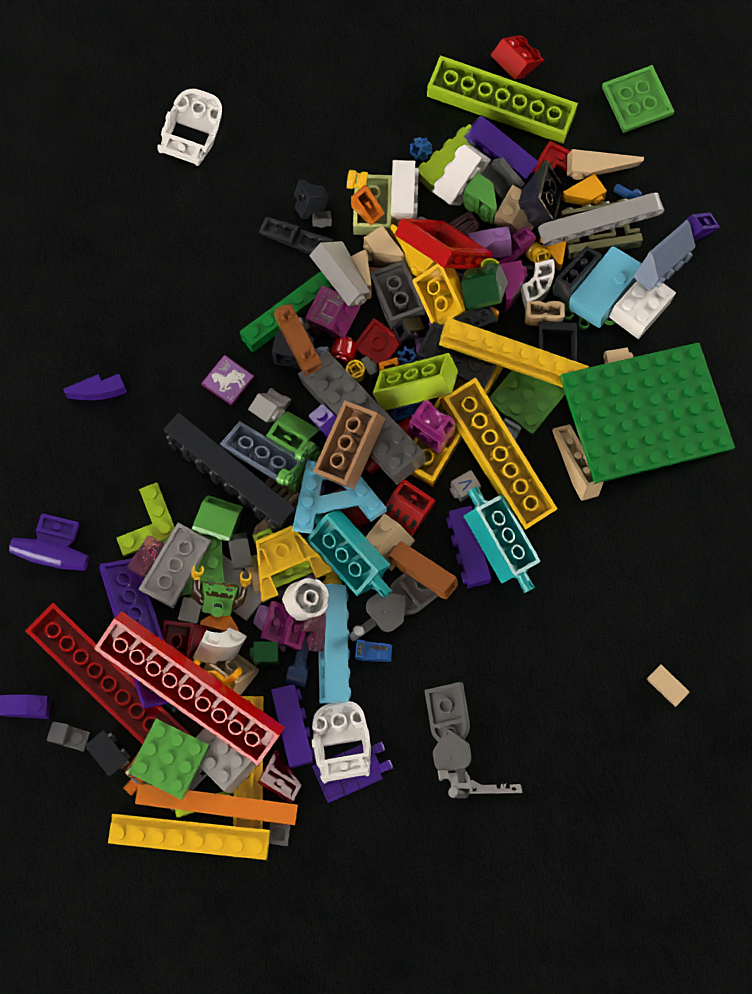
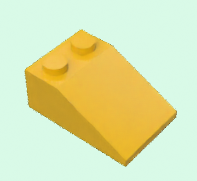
M392 224L390 226V236L404 253V260L413 280L437 264L395 236L394 234L398 227Z
M436 264L412 280L431 323L434 321L443 326L446 318L454 319L465 312L460 279L455 268H443Z

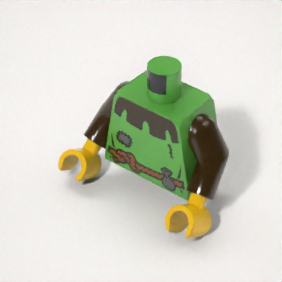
M195 565L191 570V576L194 578L192 581V598L201 605L202 612L210 613L214 617L230 616L232 610H236L244 604L248 590L246 586L251 583V574L248 579H243V572H241L239 580L241 586L204 579L201 581L200 578L203 575L204 567L201 566L200 572H196Z

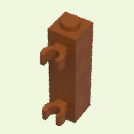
M292 305L278 307L274 312L275 320L304 376L306 377L322 369V362Z
M402 541L397 546L394 545L389 552L391 564L435 592L441 598L447 600L458 586L457 578Z

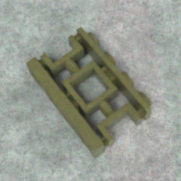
M620 199L613 203L602 202L595 206L584 205L577 209L566 208L561 211L559 218L569 217L628 199ZM629 224L609 229L610 233L588 235L589 242L580 243L579 238L566 241L568 259L576 258L586 246L600 254L607 253L612 246L619 250L638 248L643 241L642 234L639 228L630 229ZM624 227L625 236L616 237L615 229Z

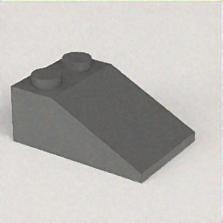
M405 260L370 273L382 311L391 330L401 318L420 316L421 319L425 317L426 310L412 282L413 278Z

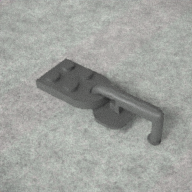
M402 574L391 584L390 589H392V592L383 599L377 593L367 601L366 610L372 618L361 626H355L350 634V640H358L376 625L385 632L393 631L403 623L404 615H413L435 600L438 595L408 574Z
M458 682L425 690L431 732L438 741L433 750L435 767L438 770H455L458 782L466 783L465 768L471 763L472 757L470 745L464 740L469 733L470 722L463 683ZM453 786L449 789L448 794L452 798H468L469 789H459Z

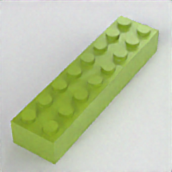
M441 55L427 87V97L561 144L565 142L578 103Z

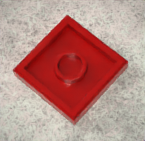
M375 318L355 342L357 345L356 352L363 357L368 356L370 361L374 360L378 367L380 362L390 360L402 345V343L399 344L394 331Z

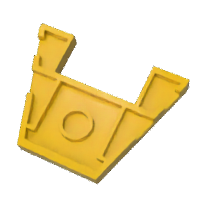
M293 526L256 541L262 603L279 596L271 577L301 563L309 562L316 579L332 573L329 565L309 546L306 540L298 532L293 531Z

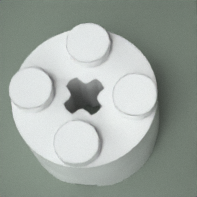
M306 578L291 584L285 591L282 601L287 612L298 621L308 620L325 612L328 607L329 593L321 581Z

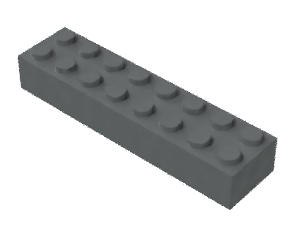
M328 351L324 352L319 356L322 362V369L306 377L301 371L298 373L301 383L320 404H324L336 417L345 400L377 412L386 419L370 457L398 485L426 462L424 451Z

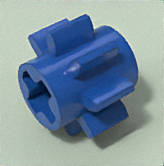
M415 138V143L410 144V154L415 157V160L428 159L427 155L432 154V144L427 141V138Z
M405 346L404 351L397 352V355L401 357L398 358V362L401 365L416 362V359H418L414 353V347L407 349Z

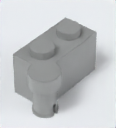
M271 388L267 393H259L248 410L265 422H276L277 419L286 413L285 410L291 403V399L285 395L282 396Z

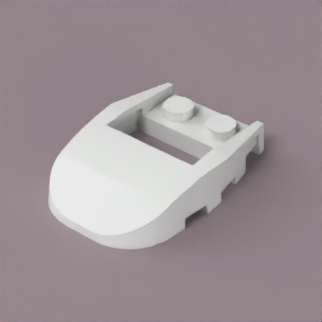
M198 89L183 91L176 98L171 111L166 115V122L161 132L162 142L161 145H158L159 153H166L199 166L213 146L222 116V105L219 99L210 93ZM176 123L208 133L209 136L205 146L172 135Z
M351 701L324 705L314 715L312 726L314 731L312 747L315 752L316 763L322 775L320 776L321 780L325 784L327 781L362 775L369 776L371 745L369 730L361 707ZM362 740L364 753L325 760V746Z

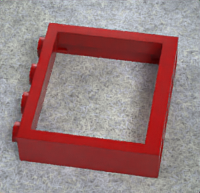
M402 218L394 234L443 268H480L481 262L491 258L493 252L445 221Z

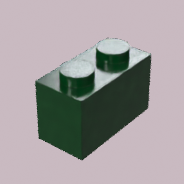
M254 642V648H250L251 663H254L257 668H279L278 642Z

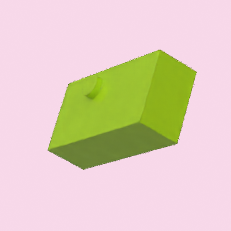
M449 353L381 370L373 395L384 411L452 394L458 370Z

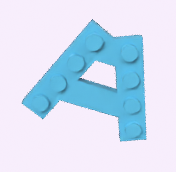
M307 460L293 531L312 534L316 514L359 506L367 518L372 521L385 513L387 509L361 476L355 490L342 485L346 491L320 496L323 481L328 479L313 472L317 461Z

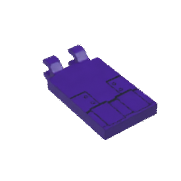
M382 742L371 746L369 776L362 775L327 781L324 784L320 778L322 776L320 768L317 764L312 766L328 803L382 780L381 773L393 769L390 760L381 764L377 760L375 754L385 750ZM363 744L330 759L364 753Z

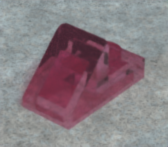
M148 535L128 564V569L145 578L165 544Z
M326 612L314 618L309 617L311 619L305 620L296 629L299 631H310L307 639L310 651L324 652Z

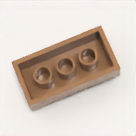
M344 400L313 472L325 479L355 490L386 419L377 412Z

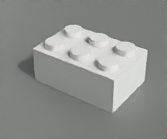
M468 145L460 146L457 149L453 162L448 163L444 170L445 174L434 184L435 189L433 192L450 205L460 206L462 204L464 189L477 173H483L491 161L490 158L475 147Z
M393 160L391 225L394 224L397 227L402 218L417 219L419 168H415V161Z
M636 281L616 303L609 317L639 339L671 303L676 292L664 283L659 288L656 286L649 291L640 282Z

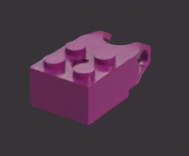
M424 400L412 415L409 433L439 454H441L454 436V419L449 415L439 412L428 400Z

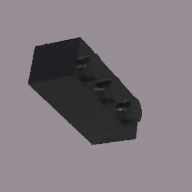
M586 246L556 278L553 294L569 303L573 293L601 261L602 254Z

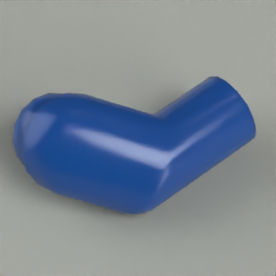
M620 184L614 187L616 194L628 200L642 196L641 191L638 189L631 191Z

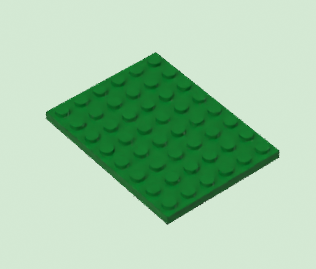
M700 343L560 375L594 484L730 451L735 448Z

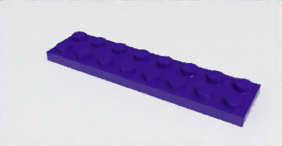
M138 558L100 564L99 569L114 618L120 612H124L163 640L150 596L139 590L144 577ZM133 677L143 709L169 703Z

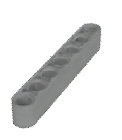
M651 193L544 223L538 227V231L543 245L551 246L657 216L664 212V208L659 194Z

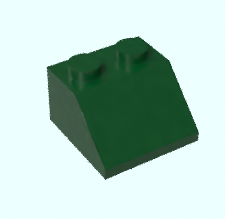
M500 263L487 264L484 267L471 268L464 272L461 285L466 311L501 303L508 280Z

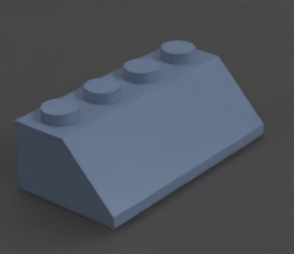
M686 220L652 249L633 276L649 291L656 286L659 288L666 279H669L674 274L675 270L678 271L684 262L687 263L692 258L693 254L691 252L695 248L690 222Z
M240 421L219 445L224 450L274 480H277V476L282 469L290 471L300 463L295 459V454Z

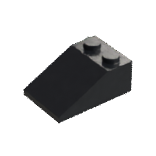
M548 160L543 162L525 185L518 200L520 209L524 211L528 221L535 229H538L544 223L556 220L564 189L563 184Z

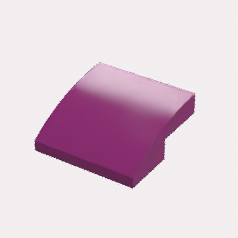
M272 601L260 639L268 642H278V645L301 650L310 619L298 621L287 612L285 605Z

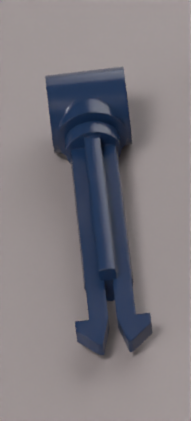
M316 617L309 620L302 648L297 650L293 664L289 665L286 684L306 687L309 668L306 667Z

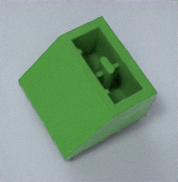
M477 173L464 189L463 204L470 212L474 211L481 220L491 224L494 223L497 209L493 183Z
M287 411L276 420L266 437L296 454L299 448L304 450L308 441L313 442L320 431Z
M207 495L201 504L192 529L197 530L198 533L203 535L215 536L218 540L229 541L239 527L244 507Z

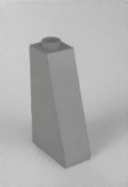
M342 241L320 243L310 254L312 260L348 306L362 305L370 291Z

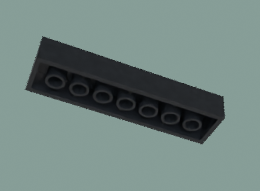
M180 413L163 429L166 434L165 438L171 448L175 451L179 449L183 453L182 456L188 462L193 461L201 473L205 474L207 472L211 476L210 479L217 486L221 484L225 488L224 491L230 497H237L240 500L239 504L245 509L250 508L254 512L253 515L259 521L265 520L269 524L268 528H271V531L276 533L290 527L294 523L296 511L292 505Z

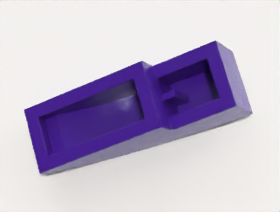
M98 374L63 389L67 398L77 400H99L127 393L119 374L102 381Z

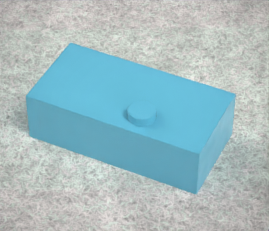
M612 246L570 297L569 310L600 328L609 317L616 303L637 281L633 276L642 263Z

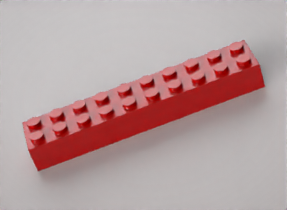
M54 603L25 630L141 744L144 743L156 719L192 736L160 705L143 709L134 680L123 669L94 649L97 644Z
M120 612L113 619L94 648L257 766L285 728L124 612Z

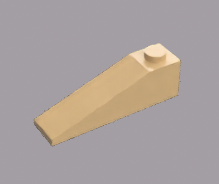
M573 149L567 156V176L581 180L592 174L600 175L640 165L644 161V157Z
M571 425L554 428L553 434L572 484L580 499L586 500L599 496L604 482L594 484L582 444Z

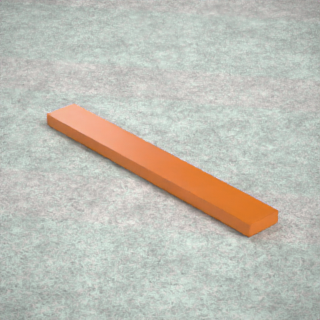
M139 783L135 804L289 825H295L298 807L295 804L188 790L184 799L181 800L153 785Z

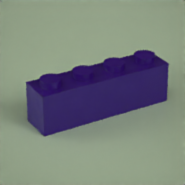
M483 116L477 118L464 135L468 144L477 147L488 158L494 160L503 157L523 181L528 178L538 163L535 158Z
M472 506L451 510L446 518L448 529L452 528L453 536H451L453 547L457 546L458 554H456L457 563L462 565V582L467 584V588L491 582L485 554L464 518L465 514L472 511Z
M294 684L272 689L278 721L285 727L282 731V738L290 769L312 764V758L316 756L313 747H309L308 743L311 735L309 727L304 726L303 720L307 719L304 707L300 708L299 701L302 700L300 689H295Z

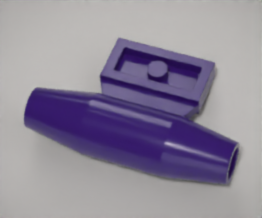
M42 513L36 528L37 539L13 538L9 548L10 553L30 562L59 569L85 571L89 560L88 555L69 548L75 540L79 522Z

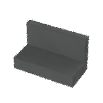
M503 157L491 160L481 174L493 183L494 192L502 202L512 185L519 189H522L525 185L523 180Z

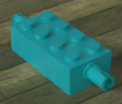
M478 486L467 491L476 507L465 514L464 518L500 582L504 583L514 577V579L518 580L524 593L535 588L526 572L528 571L527 569L541 561L503 494L488 501L484 499Z
M341 510L332 511L325 516L322 513L316 514L315 523L317 526L306 539L356 596L370 590L373 586L383 599L392 592V589L381 578L390 564Z

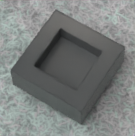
M331 211L313 213V226L320 228L332 226Z
M368 356L361 359V362L364 364L365 373L371 381L377 377L378 367L374 360L370 361Z
M270 823L269 844L288 846L290 826Z

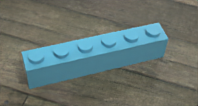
M324 584L328 590L329 597L327 609L318 616L320 703L349 702L351 696V689L348 683L350 678V669L348 668L350 650L348 649L347 642L349 639V630L347 629V621L349 619L347 601L349 595L348 591H346V585Z

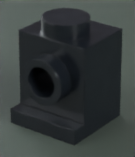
M420 316L401 318L392 327L399 344L403 343L406 339L414 340L418 338L419 334L423 333L425 329Z

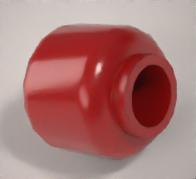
M348 336L337 338L333 343L331 355L341 365H347L350 361L354 360L357 345Z

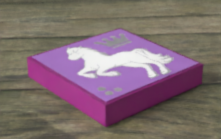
M224 355L201 384L232 407L255 377Z

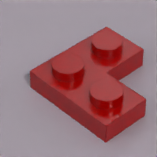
M549 141L532 173L535 174L546 160L549 161L553 170L558 167L567 172V156L571 151Z

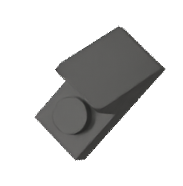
M247 533L233 534L228 544L234 570L253 567Z
M53 722L47 741L85 752V745L88 743L91 733L71 727L68 724Z

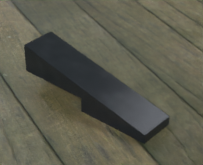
M269 217L265 218L259 230V234L308 254H311L320 243L334 242L333 239L300 230L299 226Z

